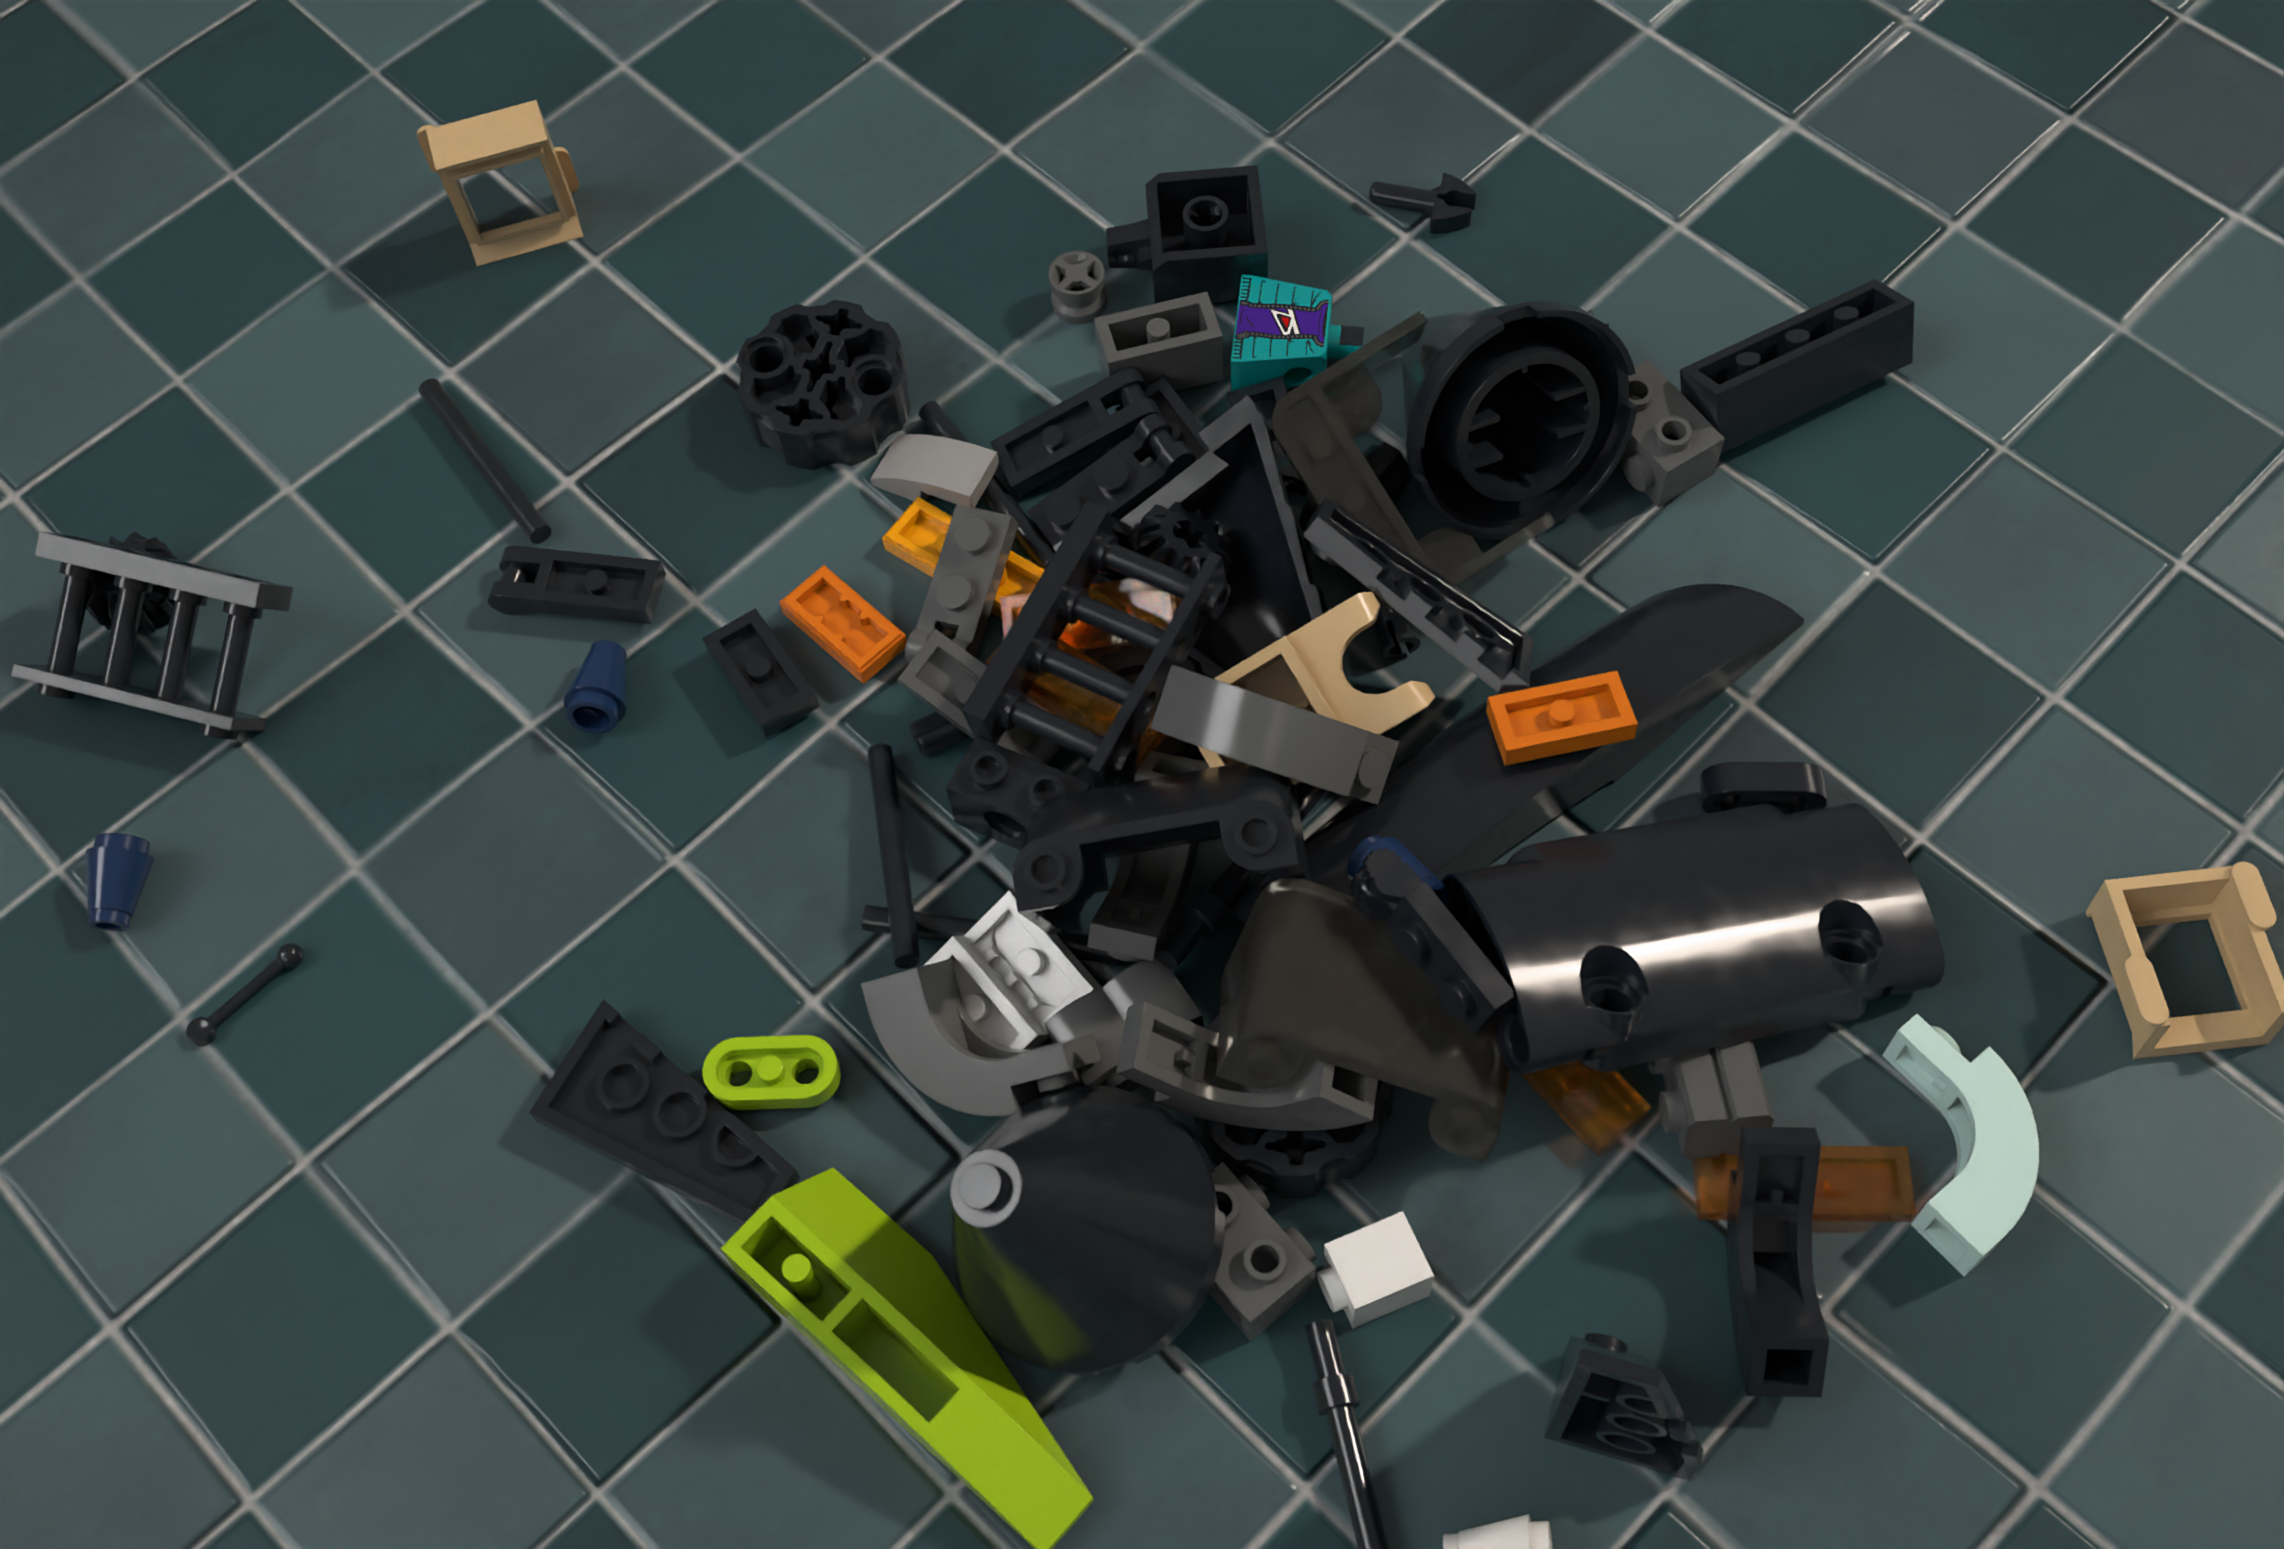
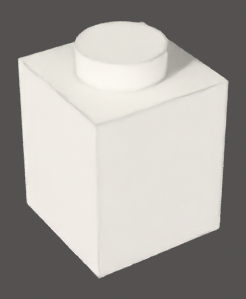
M1403 1211L1324 1244L1323 1266L1325 1269L1317 1272L1321 1290L1330 1309L1333 1312L1344 1309L1352 1329L1430 1296L1434 1274Z

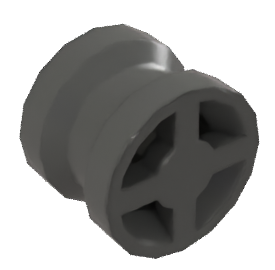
M1071 251L1063 253L1052 262L1049 267L1048 279L1052 290L1051 304L1054 313L1061 320L1071 324H1084L1092 322L1096 317H1100L1107 305V292L1104 286L1105 269L1102 261L1086 251Z

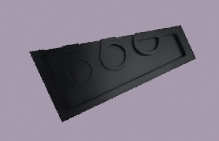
M1325 497L1312 514L1303 535L1311 542L1312 550L1320 558L1331 565L1344 568L1377 597L1385 601L1499 694L1528 688L1530 685L1533 638Z
M604 999L529 1112L536 1122L741 1226L772 1195L796 1185L800 1180L798 1172L791 1164L735 1115H731L715 1101L705 1088L690 1075L687 1076L654 1043L645 1035L637 1032Z

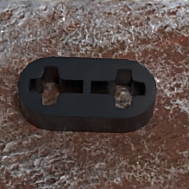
M1724 762L1712 765L1704 769L1700 774L1702 809L1707 814L1760 804H1772L1784 814L1825 808L1827 806L1824 771L1819 766L1811 763Z

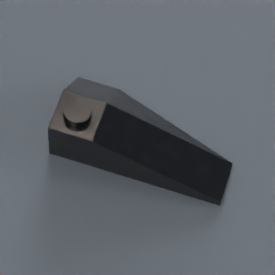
M1588 1333L1584 1339L1571 1335L1563 1354L1544 1438L1689 1481L1701 1465L1704 1450L1663 1372L1646 1357L1627 1352L1628 1345L1617 1338L1598 1333Z

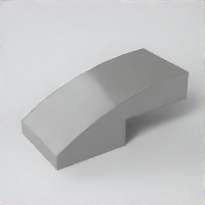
M924 434L897 435L870 480L872 486L915 501L917 497L926 501L928 496L932 495L954 504L975 507L999 467L998 454L996 451L975 444L946 437Z

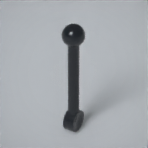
M286 943L281 946L277 951V959L208 1018L198 1017L192 1020L186 1029L187 1037L198 1046L210 1044L216 1038V1027L285 968H295L303 961L304 954L301 947L294 943Z

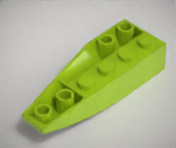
M834 1167L772 1195L720 1248L739 1276L1034 1549H1053L1094 1502L1093 1496L933 1255Z

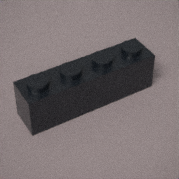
M1874 279L1680 369L1681 393L1725 438L1721 453L1734 449L1746 441L1776 427L1785 425L1803 414L1824 404L1831 403L1843 395L1873 381L1880 380L1886 375L1913 363L1915 302Z

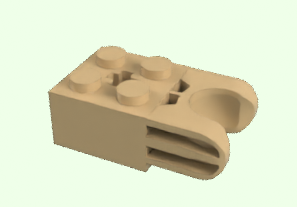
M1362 592L1354 595L1214 678L1378 735L1384 734L1426 709L1435 699V695L1429 685L1423 682L1409 681L1389 692L1365 694L1354 689L1347 681L1343 672V655L1347 646L1358 634L1374 624L1378 617L1380 603L1373 592ZM1197 746L1210 768L1242 763L1239 760ZM1291 778L1294 786L1301 783V781Z

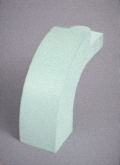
M1916 1014L1898 1029L1882 1056L1934 1104L1945 1117L1956 1142L1957 1166L1953 1180L1927 1202L1911 1225L1965 1277L2014 1227L2027 1207L2034 1190L2039 1166L2037 1127L2031 1106L2021 1085L2006 1063L1990 1046L1970 1063L1961 1055L1958 1044L1946 1031L1936 1026H1930L1922 1017Z

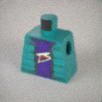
M1242 274L1231 354V391L1283 376L1285 384L1289 389L1325 378L1328 360L1362 362L1365 327L1332 325V294L1327 290Z

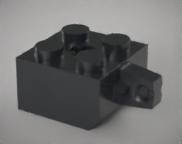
M1258 165L1159 173L1145 184L1147 219L1132 224L1106 228L1109 267L1137 268L1152 271L1155 304L1203 292H1208L1211 303L1239 300L1242 274L1268 278V250Z

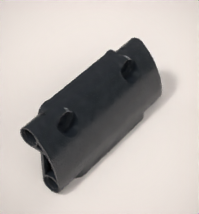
M1848 803L1791 814H1784L1772 804H1760L1536 843L1521 848L1511 856L1506 864L1446 874L1441 881L1449 890L1446 908L1514 990V997L1499 1014L1497 1038L1504 1062L1517 1075L1576 1063L1603 1072L1619 1071L1631 1065L1826 1023L1852 1021L1863 1015L1868 1001L1933 988L1940 983L1944 976L1945 961L1939 935L1926 897L1914 871L1898 844L1884 826L1864 806L1858 803Z

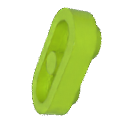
M816 1036L734 1037L726 1039L713 1047L705 1058L702 1075L704 1083L713 1099L728 1109L811 1108L826 1102L833 1096L840 1084L841 1068L832 1047L825 1040ZM806 1069H816L819 1071L817 1078L813 1082L808 1084L797 1082V1078L802 1071ZM738 1072H752V1076L746 1084L742 1086L731 1085L733 1076Z

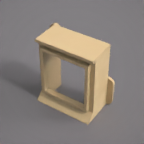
M537 100L437 127L426 125L418 129V142L430 169L440 176L470 244L477 266L584 237L572 193L579 188L578 177L568 151L562 147L554 148ZM539 157L559 212L480 233L476 216L460 179Z
M2238 862L2234 866L2104 880L2085 913L2087 918L2092 917L2132 1031L2133 1060L2267 1045L2284 1026V979L2265 933V930H2269L2275 924L2277 919L2276 913L2259 870L2253 864ZM2208 919L2242 1010L2169 1018V1009L2155 970L2145 955L2136 927Z

